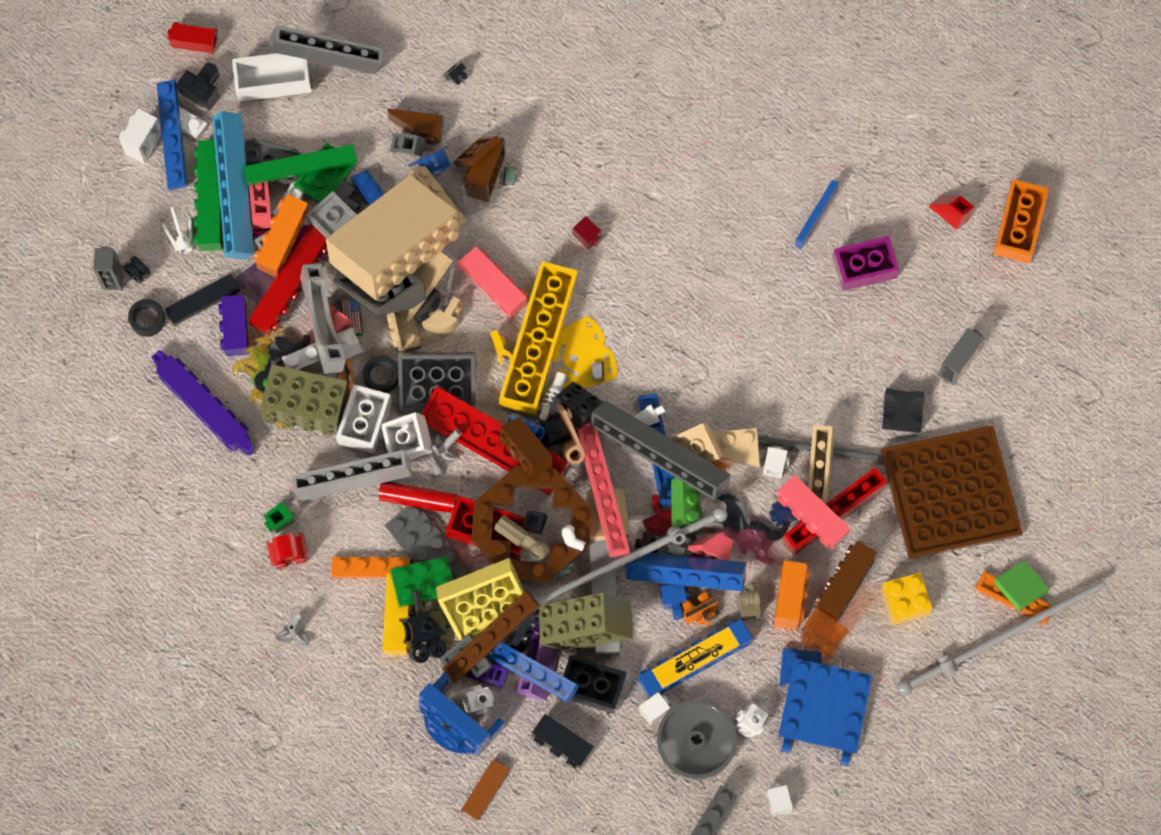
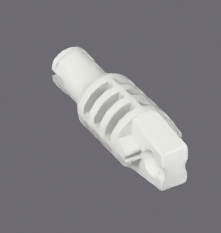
M556 372L552 385L547 388L539 411L541 414L539 420L541 423L549 421L552 415L555 416L556 412L549 407L554 397L561 392L567 378L561 372Z

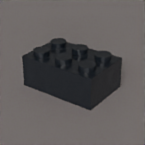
M570 655L563 677L579 686L571 701L615 715L627 678V672Z

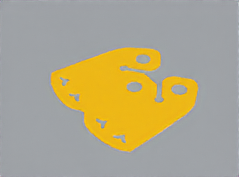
M588 316L563 328L553 362H556L562 349L561 345H565L566 348L563 351L562 360L566 368L578 372V376H574L573 373L564 369L557 370L556 372H561L568 378L562 389H565L573 381L583 388H588L616 379L618 369L614 354L604 346L605 336L600 326ZM587 322H589V325H592L593 327H587ZM596 333H597V337L599 338V340H597L596 338H594V336H595ZM577 355V362H571L570 356ZM604 361V380L592 381V362Z

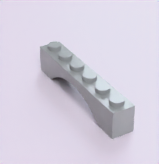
M322 263L303 265L300 279L324 374L343 372L346 358L342 343L335 332L331 319Z

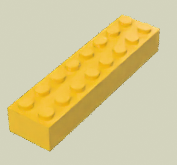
M541 261L500 394V407L537 416L578 281V270Z

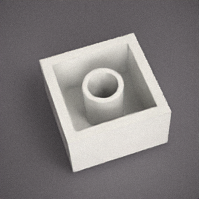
M137 109L136 113L131 115L128 126L121 131L119 136L126 155L142 163L147 161L162 136L158 118L140 109Z
M415 412L381 424L388 453L404 450L409 460L433 452L424 415Z

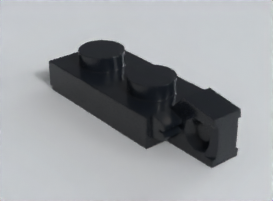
M539 609L520 625L511 642V648L520 653L525 649L524 643L532 635L530 630L534 629L539 622L537 618L539 616Z

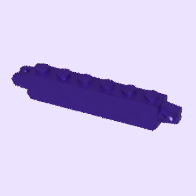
M160 350L152 355L151 358L157 366L156 373L159 379L230 451L240 449L249 456L254 453L255 448L249 440V429L242 422L239 424L235 420L236 416L230 409L226 411L222 407L224 405L217 396L213 398L209 394L211 392L204 383L200 385L196 381L198 379L191 370L187 372L184 369L185 364L179 358L175 359L172 355L167 356Z

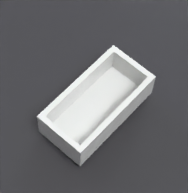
M278 53L232 59L238 102L312 92L308 60Z

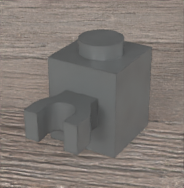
M686 537L682 544L670 542L666 547L668 554L691 557L695 555L694 552L688 550V546L694 542Z

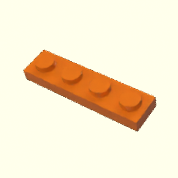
M332 557L331 576L332 578H387V573H390L391 568L410 565V558Z

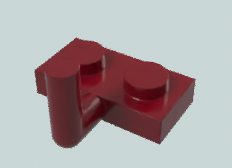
M653 495L651 505L656 515L642 520V524L646 531L650 530L657 537L667 533L668 529L672 527V508L663 512L659 504V496Z

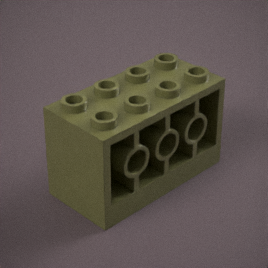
M603 592L541 605L539 607L540 645L571 652L633 639L631 600Z

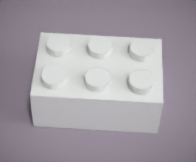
M353 385L336 436L338 444L375 454L382 434L381 424L385 423L392 403L390 394Z

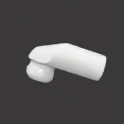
M566 525L562 529L565 544L583 551L586 542L576 539L574 527Z

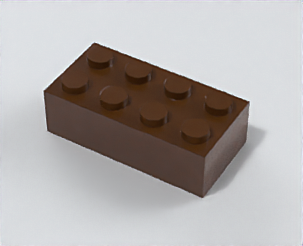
M856 541L855 545L850 544L845 553V561L841 560L835 569V577L831 576L825 585V593H820L816 599L814 615L835 627L874 564L878 552L859 541Z

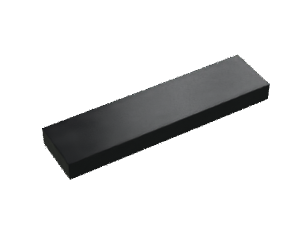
M229 274L165 308V311L173 326H176L221 302V297L232 296L241 290L233 275Z

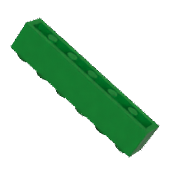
M200 140L198 141V147L194 149L195 159H198V164L194 166L195 176H198V182H194L195 193H197V199H194V207L197 210V216H194V225L197 227V233L194 234L195 245H198L200 251L222 250V219L215 141Z

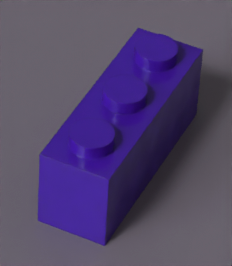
M244 295L221 297V303L218 304L219 315H222V321H219L220 333L223 332V339H220L221 350L225 351L226 356L248 355L246 299Z

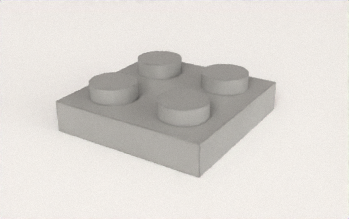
M332 191L305 215V218L327 239L357 216V214Z

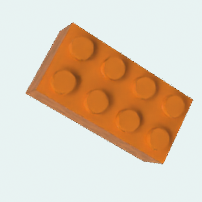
M1012 179L993 255L1030 264L1049 188Z
M289 194L285 198H281L278 205L279 212L272 217L270 222L271 230L265 233L262 239L263 247L257 250L254 257L257 269L274 277H277L284 266L304 224L305 215L309 212L307 202Z

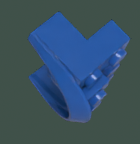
M444 672L433 685L429 683L419 693L418 707L419 711L424 715L426 729L431 738L444 749L461 754H475L478 757L504 729L505 722L498 718L487 731L441 693L451 678ZM444 722H445L447 725H449V726H450L449 730H450L451 732H449L447 729H445V728L441 725V723H444Z

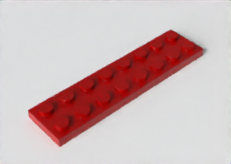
M436 386L421 415L425 416L428 426L447 437L456 429L460 430L462 435L456 440L457 443L508 472L515 466H521L517 458L514 459L508 447L500 442V426L504 425L503 423ZM548 450L552 455L551 468H555L563 475L569 462ZM537 488L549 496L553 492V489Z

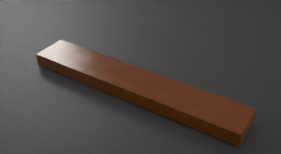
M525 591L442 668L443 671L451 677L450 679L454 684H457L541 605L529 591Z

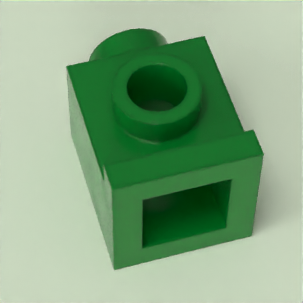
M280 502L263 515L266 521L263 523L269 532L274 531L276 534L289 524L295 522L294 516L283 502ZM276 519H282L277 524L275 523Z

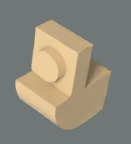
M453 296L445 312L436 309L434 312L431 311L429 313L430 317L422 321L423 328L438 335H446L453 332L459 326L458 319L455 317H458L462 310L460 299Z

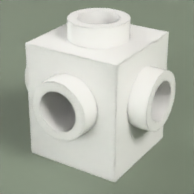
M480 684L470 687L469 692L461 694L466 713L475 711L477 714L488 712V707L493 706L494 696L489 687H482Z
M751 703L738 712L736 716L737 722L734 726L746 737L759 735L765 727L763 723L768 713Z

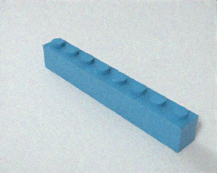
M221 111L212 119L225 258L245 260L254 254L255 246L252 237L250 193L243 166H246L247 160L244 150L243 122L241 114Z

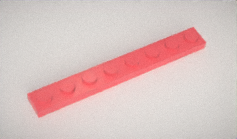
M589 420L581 429L576 426L575 428L585 453L584 462L609 556L627 555L630 549L598 431L590 426L591 420Z

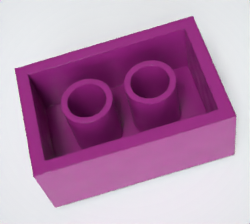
M889 236L834 249L833 261L842 291L898 277L899 267Z

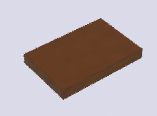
M498 136L478 138L453 163L457 167L474 166L501 140Z

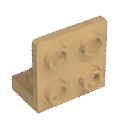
M387 314L393 345L398 347L399 353L421 348L415 319L412 318L410 322H407L398 314Z

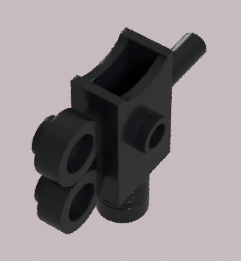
M420 590L412 591L416 614L399 619L405 630L404 644H413L409 649V657L415 663H424L428 660L429 656L431 658H441L446 653L447 646L442 639H439V636L446 635V628L452 626L445 613L442 612V609L424 612Z

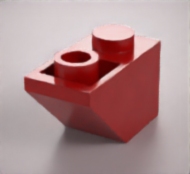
M961 195L940 196L929 205V208L956 230L968 222L974 210V206Z

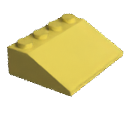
M509 558L436 587L438 602L459 641L468 634H471L475 639L524 593L521 582Z

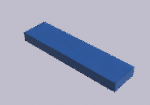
M835 180L830 182L796 238L795 245L797 248H803L835 195L839 182Z

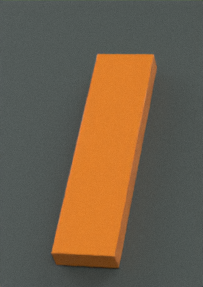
M984 571L975 590L1017 610L995 585L994 581L997 577ZM1038 599L1019 612L1032 617L1053 605ZM1050 617L1040 622L1046 625Z

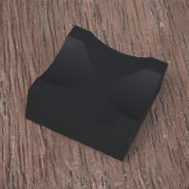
M573 381L554 397L549 408L555 412H559L558 404H561L565 410L569 408L573 416L570 420L577 428L581 429L591 419L592 412L603 402Z
M886 388L882 429L920 433L922 429L924 392H909Z

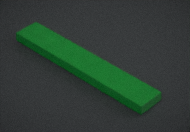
M351 144L243 166L247 186L357 164V157L354 146Z

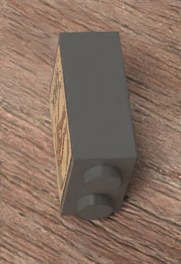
M967 328L943 361L938 376L953 386L956 384L980 351L984 340L980 332Z

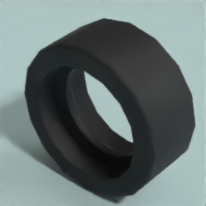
M152 299L136 301L128 312V320L132 329L143 337H151L158 334L165 325L166 317L161 305ZM146 308L154 309L158 314L157 322L150 327H140L136 322L137 314Z
M379 355L371 358L363 369L365 384L372 390L384 393L392 391L399 383L398 365L388 356ZM377 365H387L392 370V379L386 384H376L371 380V370Z

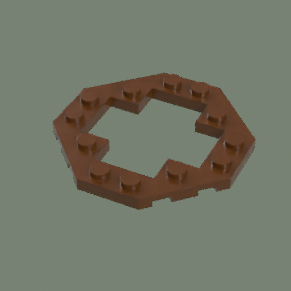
M515 466L474 501L472 542L480 548L492 564L510 559L511 541L492 540L494 504L514 506L515 487L553 489L552 508L572 509L571 525L575 529L576 539L586 542L583 551L566 544L550 543L549 562L510 560L520 582L549 583L561 570L563 571L575 558L589 548L591 507L555 468H549L531 477L521 466Z

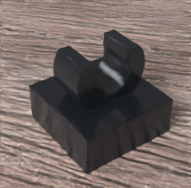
M462 62L455 63L443 76L446 80H452L455 85H460L457 78L459 75L463 79L467 78V74L462 72L466 67Z
M528 510L522 528L527 532L542 534L548 518L547 514Z
M650 530L644 531L642 539H636L635 548H642L658 539Z

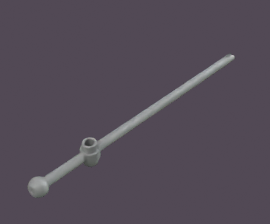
M716 507L713 514L682 529L672 526L668 529L667 536L536 598V601L542 605L670 542L682 544L685 541V535L714 521L723 522L726 520L727 512L724 507Z
M1100 581L953 658H950L949 654L938 658L940 663L938 666L909 681L900 680L896 685L897 690L901 695L905 696L911 692V688L942 672H945L946 676L952 675L957 672L955 668L957 664L1106 587V582Z

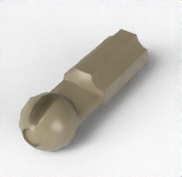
M505 515L497 522L494 529L518 547L521 546L528 551L533 559L542 560L546 558L548 547L544 542L537 541L531 537L527 531Z

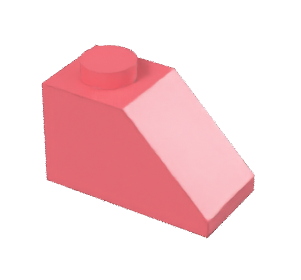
M715 531L714 534H706L690 544L688 550L704 558L729 560L733 539L727 537L723 532Z

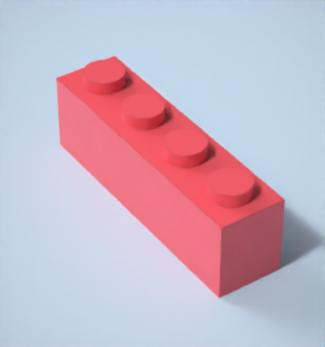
M475 247L459 260L460 268L510 319L527 305V294L521 288L518 289L514 285L513 279L509 275L505 276L501 272L500 266L496 262L492 263L489 260L488 254L483 249L480 251Z
M793 475L778 490V501L784 507L788 506L792 510L793 516L798 520L801 519L812 534L816 533L825 547H830L833 550L849 535L851 528L796 475Z

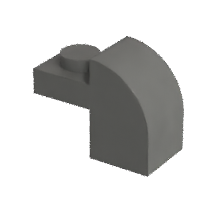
M394 133L390 151L422 157L426 139L417 135Z

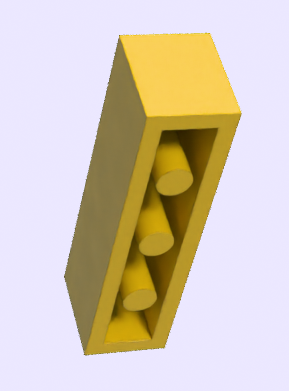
M387 573L383 652L389 655H408V649H410L412 644H404L405 630L399 619L410 616V611L414 610V605L398 608L390 573Z

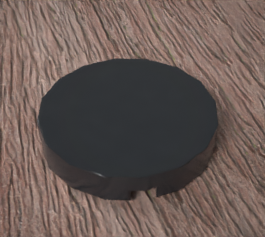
M433 288L414 315L413 319L417 322L427 320L430 317L429 313L436 311L438 308L441 294L436 288Z

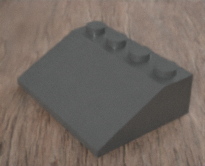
M343 273L333 280L337 286L377 316L413 309L427 299L422 281L412 274H409L400 284L395 285L386 295L381 296L377 300L372 298Z
M476 352L399 353V412H422L436 386L476 408Z

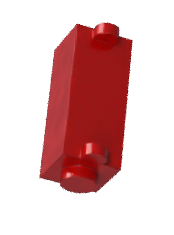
M174 22L171 29L167 32V40H169L173 48L214 54L218 40V28L210 29Z

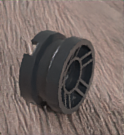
M132 255L129 258L130 261L128 263L125 262L122 268L133 280L141 284L144 281L143 278L145 276L148 277L151 272L139 258Z

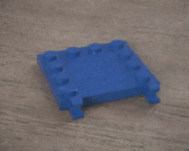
M794 658L778 737L784 738L781 752H790L792 740L842 750L840 765L848 766L850 754H856L858 750L872 675Z

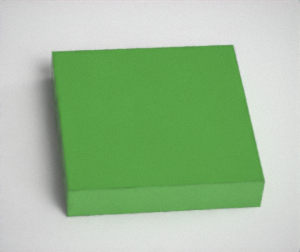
M1025 561L997 577L994 581L995 585L1018 611L1043 597L1050 590Z

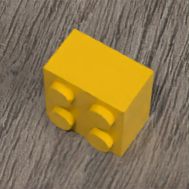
M921 573L882 584L881 591L892 625L931 614L932 606Z

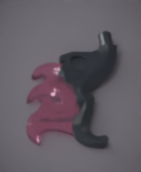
M723 493L717 500L723 501L726 504L728 516L723 521V527H730L726 536L737 541L740 551L745 556L747 555L746 549H751L761 563L770 564L775 560L768 556V549L775 541L783 538L787 526L783 525L780 531L774 532L758 520L751 521L742 502L729 493Z

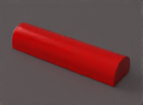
M393 482L381 483L379 488V501L447 513L453 512L459 496L457 493Z

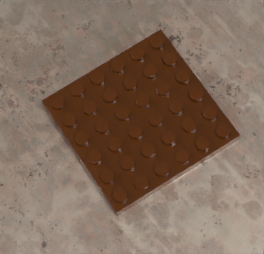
M993 425L881 448L880 452L908 560L1023 535Z

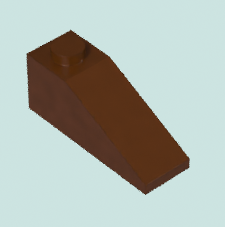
M388 108L389 120L413 135L425 138L426 143H441L444 126L443 115Z

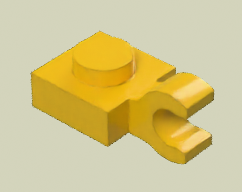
M498 330L490 332L499 364L503 365L502 358L505 356L511 362V352L504 349V346H506L504 336H499Z

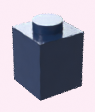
M780 502L771 504L769 516L771 521L776 523L777 527L798 520L793 516L792 510L788 506L784 507Z

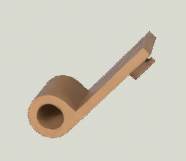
M558 404V410L571 436V439L562 444L561 453L569 463L574 465L580 464L585 457V453L570 421L573 416L569 408L565 410L561 404Z

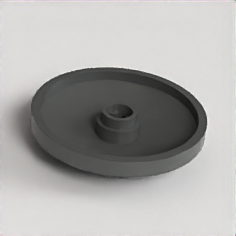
M689 700L671 708L661 720L657 732V748L664 764L678 776L691 780L708 779L722 772L731 762L737 745L736 729L729 715L721 707L704 700Z

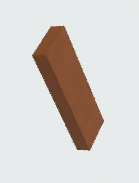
M493 759L461 811L479 821L510 772V769Z

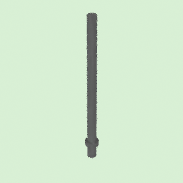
M765 434L764 436L758 435V443L763 444L762 446L773 445L811 451V443L772 438ZM833 448V455L871 461L878 460L877 453Z

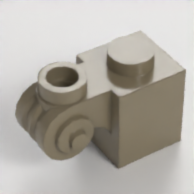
M745 585L744 590L737 597L739 620H759L761 616V595L758 589H756V585Z

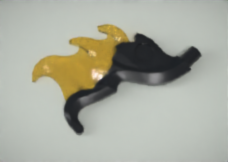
M305 334L301 342L299 341L298 343L284 337H275L274 341L268 337H258L255 339V342H261V345L246 348L244 353H250V356L246 359L238 360L233 365L232 373L234 376H236L237 372L247 373L254 380L256 389L264 393L263 381L269 376L271 364L276 365L278 362H283L282 357L308 347L311 337Z

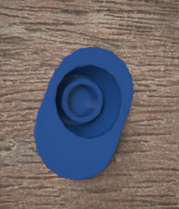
M448 146L432 155L412 162L408 167L415 165L421 167L425 165L432 175L440 174L450 167V161L445 152Z

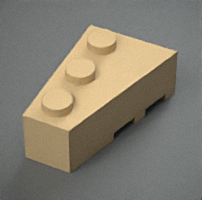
M757 428L712 432L723 455L719 459L761 469Z

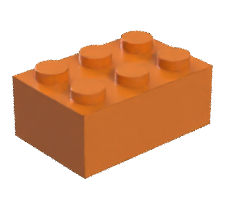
M783 561L773 627L797 630L798 624L802 625L805 608H801V606L805 605L807 589H804V587H807L810 570H806L807 564Z

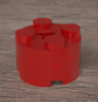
M298 532L299 536L295 537L294 533L272 538V543L266 541L272 566L277 567V569H284L289 567L288 563L296 562V564L308 562L309 552L303 532Z

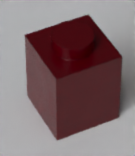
M586 216L572 228L573 236L588 250L592 246L596 247L602 240V230Z

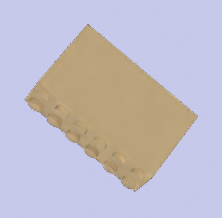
M409 175L326 239L330 264L377 300L381 296L386 295L395 285L400 284L409 274L414 273L423 263H427L437 252H441L451 241L457 239L459 236L457 211Z

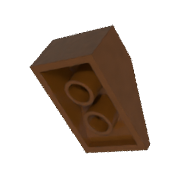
M501 137V141L474 166H471L470 171H466L464 182H466L465 189H467L468 197L489 202L506 155L505 138Z

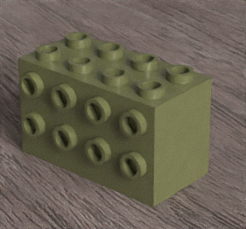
M271 364L261 404L262 419L273 424L276 422L284 423L285 426L291 428L299 426L309 432L317 430L321 431L324 435H337L348 392L347 381Z

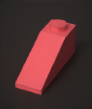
M268 182L250 185L253 229L271 228Z

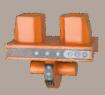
M704 592L698 596L701 605L694 607L691 600L682 604L684 621L687 625L696 621L697 625L702 623L707 627L711 625L709 619L715 617L713 611L718 609V602L715 597L711 598L707 592Z

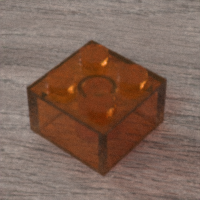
M815 608L803 626L800 637L803 638L802 641L808 646L812 647L813 645L817 647L819 652L825 657L830 656L834 658L846 640L849 629Z

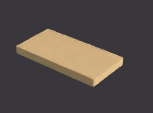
M437 252L427 263H423L412 273L413 276L422 281L427 297L453 262L443 252ZM424 301L413 309L396 313L407 322H410Z

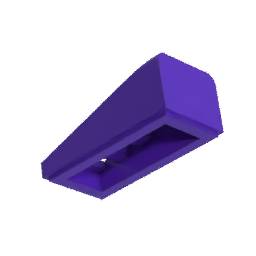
M493 664V667L480 678H476L471 671L465 676L502 690L509 674V669ZM490 669H492L494 671L492 673L491 678L489 679L487 677L490 672ZM497 672H500L498 681L494 680Z

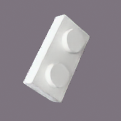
M179 106L182 131L198 140L207 129L208 124Z

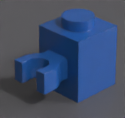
M676 584L660 586L659 591L663 609L672 608L674 621L682 619L680 606L690 598L688 587Z

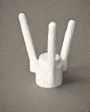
M171 207L172 216L179 235L176 238L177 241H175L164 223H162V227L172 242L175 251H178L179 254H185L192 251V246H195L193 223L190 219L189 237L183 235L175 208Z

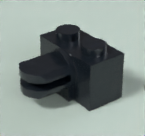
M206 63L197 75L186 70L176 83L181 95L209 111L220 98L217 87L213 85L220 73L217 66L213 63Z

